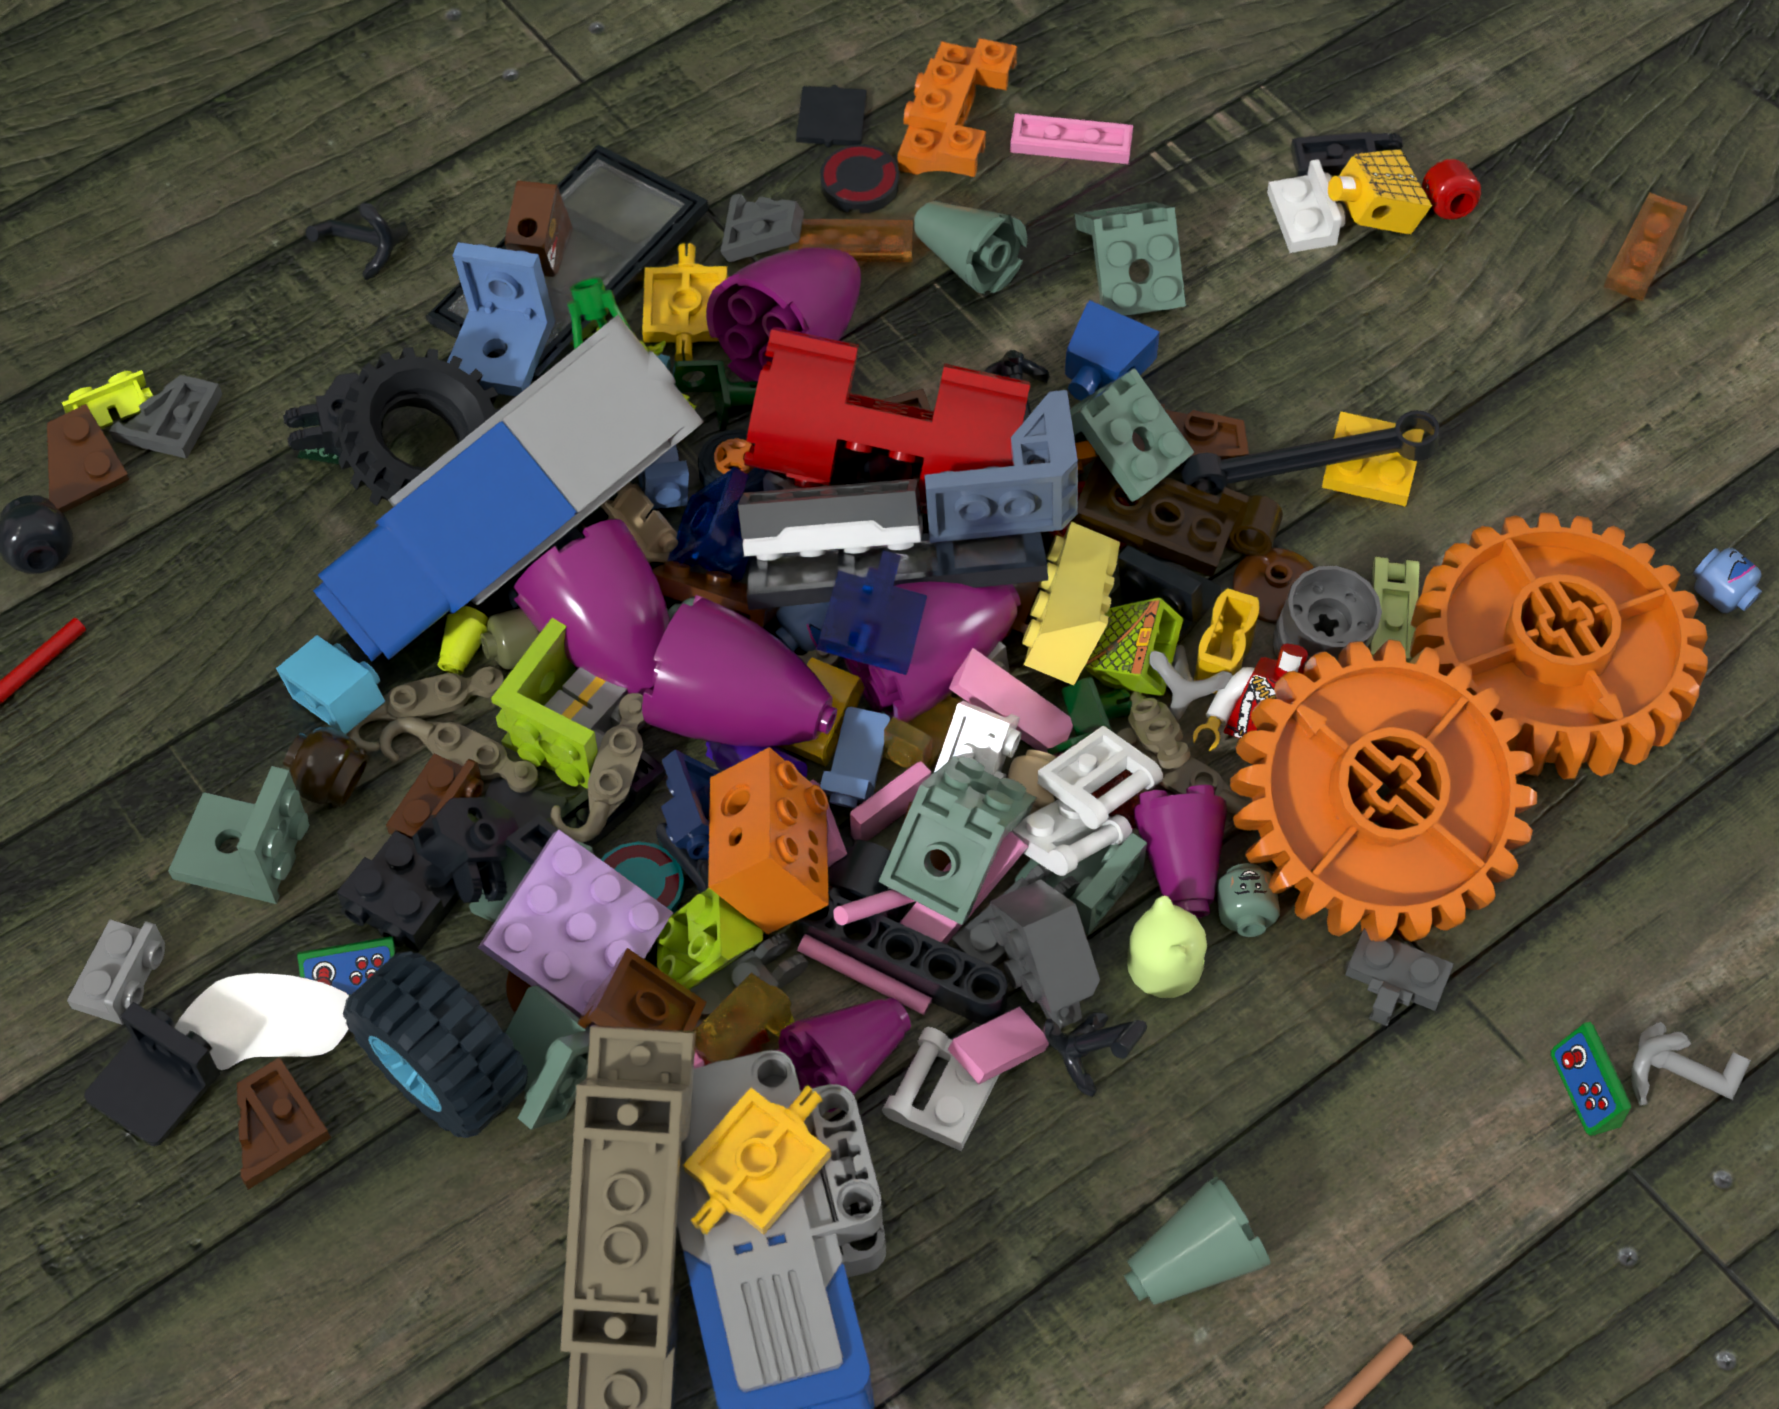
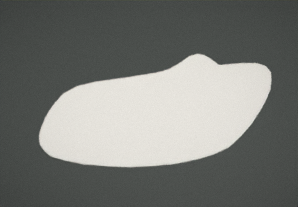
M263 973L236 975L215 982L199 995L175 1025V1029L184 1035H187L189 1031H193L204 1038L212 1047L210 1054L219 1070L229 1069L236 1063L253 1057H307L322 1055L333 1050L348 1030L346 1019L343 1018V1010L346 999L349 996L347 993L325 983L291 975Z

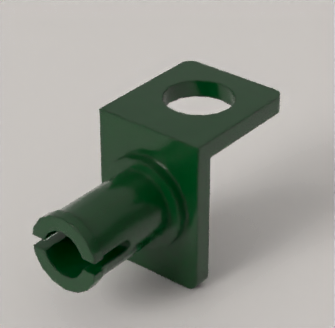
M723 360L677 361L674 363L672 376L676 382L674 385L680 392L713 393L719 430L726 429L731 407L753 406L758 381L730 382L729 378H726ZM692 371H701L705 374L701 380L695 382H687L682 379L686 373Z
M1092 677L1083 678L1074 685L1063 688L1061 693L1077 737L1047 749V752L1052 755L1066 752L1102 726L1112 731L1108 720L1126 717L1130 714L1132 700L1121 704L1116 702L1117 700L1129 697V693L1125 689L1118 688L1099 695Z

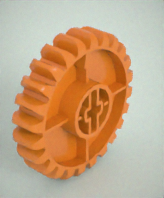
M1540 513L1536 527L1530 528L1523 518L1511 516L1505 518L1500 534L1487 526L1475 529L1472 532L1469 545L1466 543L1453 544L1445 552L1442 565L1434 566L1429 571L1421 596L1416 601L1411 625L1416 628L1410 646V656L1412 658L1425 647L1438 651L1440 658L1439 673L1446 675L1460 663H1463L1472 669V676L1467 691L1474 696L1484 689L1493 687L1500 695L1498 704L1491 711L1490 715L1495 721L1505 718L1517 719L1521 730L1506 743L1509 751H1524L1532 755L1534 766L1525 771V773L1533 776H1539L1545 762L1555 763L1557 773L1563 779H1576L1582 763L1587 762L1595 774L1606 776L1613 774L1619 757L1625 763L1637 765L1646 760L1652 746L1663 747L1674 738L1680 722H1684L1690 716L1699 697V687L1708 669V657L1702 652L1708 639L1706 625L1697 619H1693L1699 604L1694 594L1687 591H1675L1681 574L1674 566L1663 565L1653 568L1650 563L1655 549L1647 543H1639L1631 549L1623 546L1625 532L1615 526L1608 527L1602 535L1592 533V522L1588 517L1577 515L1573 519L1571 527L1566 528L1561 527L1558 517L1553 513Z
M1387 640L1375 652L1373 657L1369 648L1361 641L1350 642L1340 652L1338 660L1327 652L1316 653L1306 662L1304 674L1290 671L1276 682L1274 688L1276 699L1266 698L1261 700L1251 712V719L1258 731H1250L1244 734L1237 742V754L1244 761L1252 765L1242 768L1230 778V787L1237 794L1252 798L1253 802L1233 816L1234 825L1242 830H1258L1261 837L1260 840L1246 851L1245 855L1251 864H1261L1273 860L1277 869L1272 874L1269 888L1272 892L1279 894L1292 886L1296 887L1300 894L1295 903V914L1303 920L1324 907L1329 909L1327 917L1328 930L1335 936L1340 937L1349 932L1359 921L1361 922V931L1366 929L1370 940L1378 942L1387 940L1395 928L1398 934L1408 942L1418 941L1426 937L1430 932L1431 924L1440 930H1450L1463 923L1465 908L1480 910L1493 902L1496 895L1492 882L1506 881L1514 877L1519 865L1515 857L1508 850L1517 849L1531 841L1533 830L1526 822L1516 818L1514 815L1522 813L1537 804L1536 791L1528 786L1516 784V777L1534 766L1532 755L1524 751H1509L1506 743L1520 732L1521 727L1516 718H1505L1498 721L1492 718L1490 713L1500 699V695L1493 687L1484 689L1474 696L1467 691L1472 676V669L1463 663H1460L1446 675L1439 673L1440 658L1438 651L1425 647L1409 663L1406 662L1403 645L1397 640ZM1382 782L1390 789L1384 797L1386 801L1381 799L1376 793L1382 786ZM1375 821L1378 822L1383 828H1381V827H1379L1378 825L1374 824V822H1375Z

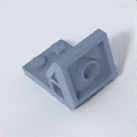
M1067 390L1050 391L1011 437L1013 466H993L958 472L944 471L938 474L925 475L930 543L1062 530L1078 514V459Z

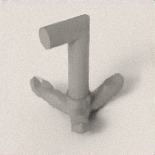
M1182 645L1176 647L1172 665L1168 662L1164 653L1153 651L1150 654L1149 663L1153 669L1158 671L1173 693L1169 710L1178 723L1193 700L1207 696L1219 689H1225L1233 676L1229 672L1222 671L1210 678L1194 681L1190 674L1186 651Z
M1659 1022L1641 1033L1638 1051L1631 1069L1632 1087L1640 1106L1648 1104L1646 1095L1650 1086L1648 1072L1651 1065L1658 1069L1662 1067L1733 1100L1751 1060L1732 1052L1724 1072L1721 1074L1672 1051H1678L1691 1045L1690 1039L1683 1032L1664 1034L1667 1032V1028L1662 1022Z

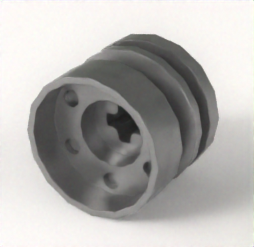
M1318 566L1302 573L1292 584L1275 626L1272 637L1275 655L1278 658L1283 644H1295L1307 650L1306 662L1319 652H1327L1338 660L1340 652L1350 642L1361 641L1368 647L1378 629L1382 614L1379 596L1367 580L1356 572L1339 566Z

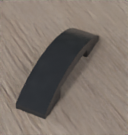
M642 750L625 801L607 819L600 834L590 841L583 842V844L590 847L594 846L631 815L666 776L664 766ZM587 789L561 808V819L566 826L580 828L586 824L590 814ZM538 814L508 836L505 845L533 865L552 834L559 829L551 824L550 817L545 819Z

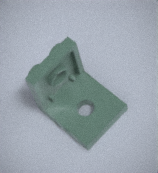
M1147 202L1075 213L1076 229L1091 234L1093 237L1101 306L1124 316L1186 306L1175 207L1157 202ZM1144 259L1150 268L1149 275L1142 282H1133L1129 276V267L1135 260Z
M1135 368L1082 399L1070 409L1074 435L1082 431L1132 502L1146 494L1194 453L1191 446ZM1133 432L1140 435L1143 439L1144 451L1139 450L1134 445L1132 440Z
M954 756L920 784L878 882L963 925L968 920L1003 839L1030 814L1037 797L1027 793L1026 788L1013 779H999L984 771L985 767L974 759ZM939 849L948 854L951 860V869L949 871H940L932 865L930 861L931 850Z
M271 766L255 804L203 792L168 870L172 879L277 904L280 897L277 890L281 880L287 877L297 857L294 851L298 840L304 837L310 826L308 815L304 811L299 791L296 790L290 771ZM227 839H240L237 844V851L233 853H222L219 851L221 844Z

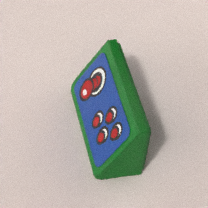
M392 936L298 952L300 978L325 983L350 996L395 955L396 950Z
M1590 1021L1582 1024L1556 1044L1551 1050L1550 1056L1585 1132L1593 1136L1620 1128L1632 1105L1596 1028Z

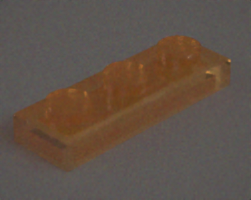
M1649 193L1606 278L1604 287L1643 302L1685 217L1688 206Z
M803 219L799 242L790 244L789 250L807 247H826L845 251L856 261L912 262L913 220Z

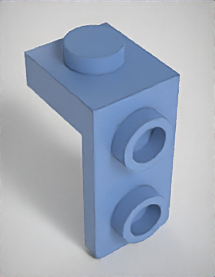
M674 445L638 474L640 488L654 504L652 509L687 505L688 467L686 460L679 461L677 447Z
M854 707L846 708L831 772H823L820 788L824 793L830 796L829 803L855 809L857 803H863L873 796L891 722L888 715Z

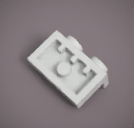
M1319 159L1310 161L1307 176L1272 181L1268 185L1267 194L1290 253L1337 245L1340 227L1345 225L1343 206L1341 203H1336L1330 199L1328 184L1331 176L1329 173H1324Z
M965 701L958 703L935 772L954 756L958 758L968 757L981 763L985 767L984 771L999 779L1006 778L1007 775L1002 773L1001 770L1006 756L1012 758L1019 745L1022 733L1017 731L1016 728L1020 717L1012 714L1003 717Z

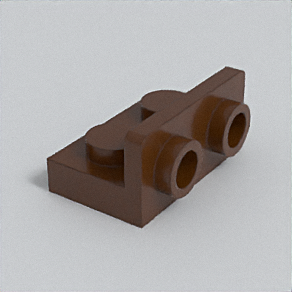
M433 754L387 822L388 833L392 835L394 831H397L413 840L412 836L431 815H436L450 798L480 797L484 783L481 778L478 762L468 759L464 766H461L437 754Z

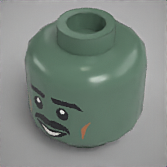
M1244 863L1231 867L1219 879L1216 885L1219 917L1221 923L1229 930L1238 932L1241 936L1254 937L1264 933L1266 928H1269L1277 921L1280 916L1278 894L1273 893L1269 888L1272 875L1268 871L1263 870L1259 865Z

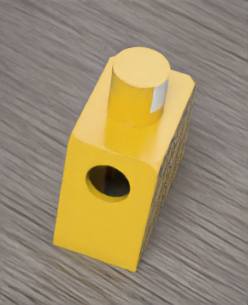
M1401 150L1355 154L1350 158L1340 175L1332 177L1328 184L1330 199L1333 201H1344L1354 222L1361 226L1412 234L1432 206Z

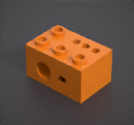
M770 747L710 777L708 887L767 934L829 905L827 810L829 803L827 796L818 785H813L797 771L790 761L784 760Z

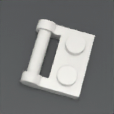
M1105 726L1100 727L1038 770V784L1079 813L1083 823L1091 829H1096L1108 820L1109 813L1144 788L1150 790L1163 780L1162 770L1156 762ZM1125 769L1133 773L1100 798L1096 799L1091 795Z
M1058 799L1026 816L1012 832L1029 846L1024 851L1025 855L1053 873L1064 876L1075 870L1078 862L1111 844H1122L1132 833V828L1124 816L1115 815L1110 817L1108 815V820L1096 829H1091L1083 823L1079 813Z
M925 1027L917 1041L920 1048L895 1096L891 1095L888 1097L882 1112L894 1122L962 1151L999 1075L978 1084L948 1051L953 1040L935 1028ZM936 1056L949 1062L924 1111L914 1108L912 1103Z

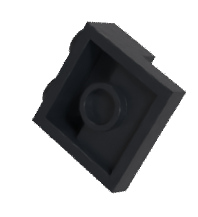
M397 831L393 832L372 860L364 857L337 891L342 906L341 912L350 921L360 926L367 923L378 929L383 938L393 936L396 947H402L405 944L417 952H420L461 898L454 878H444L440 868L417 854L414 841Z

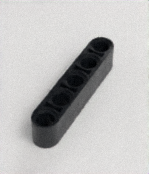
M828 891L829 905L811 913L822 914L826 916L824 919L811 921L806 919L807 916L795 921L796 934L800 940L807 934L933 998L932 1003L975 1023L985 1024L1005 1013L1008 985L1007 979L1001 970L880 914L845 925H839L834 919V909L851 901ZM857 932L868 936L863 940L857 941L848 938L849 935ZM901 951L909 954L910 957L904 960H896L891 958L890 955ZM937 971H947L953 976L941 980L933 977L932 974ZM987 990L993 992L996 996L991 999H981L975 993Z

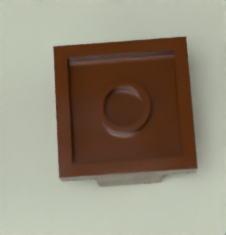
M626 948L617 959L608 977L590 997L577 1024L584 1029L591 1022H594L599 1026L694 1031L707 1002L632 950Z

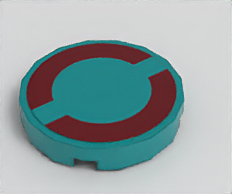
M637 841L619 845L602 857L601 860L666 908L672 912L678 910V905L685 892L684 878L681 866L666 849L654 843Z

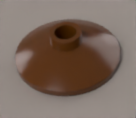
M1271 548L1270 552L1264 556H1246L1239 563L1233 576V590L1257 597L1259 600L1258 619L1268 623H1277L1292 584L1302 573L1313 569L1314 566L1296 552L1282 548ZM1272 576H1279L1284 579L1278 580L1273 578Z

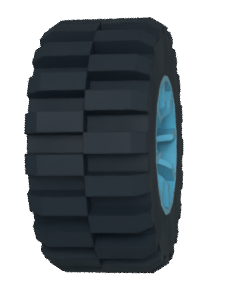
M412 951L396 953L346 999L343 1018L346 1019V1025L354 1034L356 1042L368 1054V1058L385 1074L384 1076L389 1082L403 1093V1096L409 1102L416 1105L426 1117L434 1120L439 1127L445 1131H451L456 1137L468 1138L478 1135L526 1087L528 1079L527 1067L523 1064L524 1059L520 1052L514 1048L513 1041L507 1033L502 1031L494 1017L487 1013L479 1004V1001L460 986V983L454 977L447 975L440 966L433 961H427L421 954H414Z

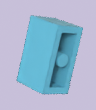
M318 635L276 668L292 699L333 728L345 734L385 702L377 686L380 678L375 670L365 661L361 663L354 661L347 650L340 644L336 643L332 646Z

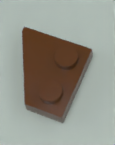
M280 1057L237 1083V1102L241 1118L238 1122L239 1141L242 1145L243 1168H240V1176L248 1190L331 1139L328 1130Z

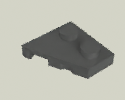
M741 194L732 195L722 241V255L728 262H732L799 242L804 211L796 201L782 199L780 201H773L771 198L759 197L756 202H748Z
M180 375L167 384L160 394L151 396L139 405L141 410L139 415L124 426L120 422H116L111 426L109 432L115 442L187 459L223 393L218 383Z

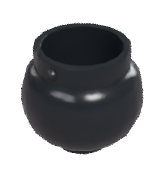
M39 495L22 496L8 503L2 510L0 517V554L3 560L15 570L26 574L45 573L54 570L64 563L71 552L73 543V532L67 517L49 499Z

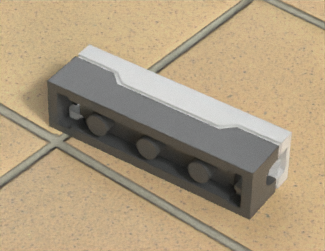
M918 479L743 493L738 504L742 539H744V556L756 555L758 560H774L782 557L783 553L800 552V555L803 557H815L825 554L826 550L844 548L845 553L855 554L868 551L870 546L887 545L888 549L904 550L913 547L914 543L921 542L923 534Z

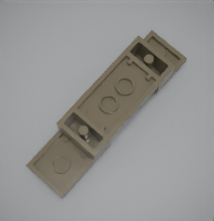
M599 1025L590 1027L587 1079L577 1084L560 1349L563 1352H570L567 1409H673L680 1291L673 1290L681 1143L690 1135L696 1032Z

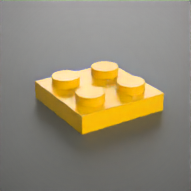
M1341 411L1334 439L1393 428L1396 426V423ZM1409 430L1402 436L1411 442H1422L1424 430ZM1398 452L1327 465L1322 488L1406 506L1417 461L1408 460Z

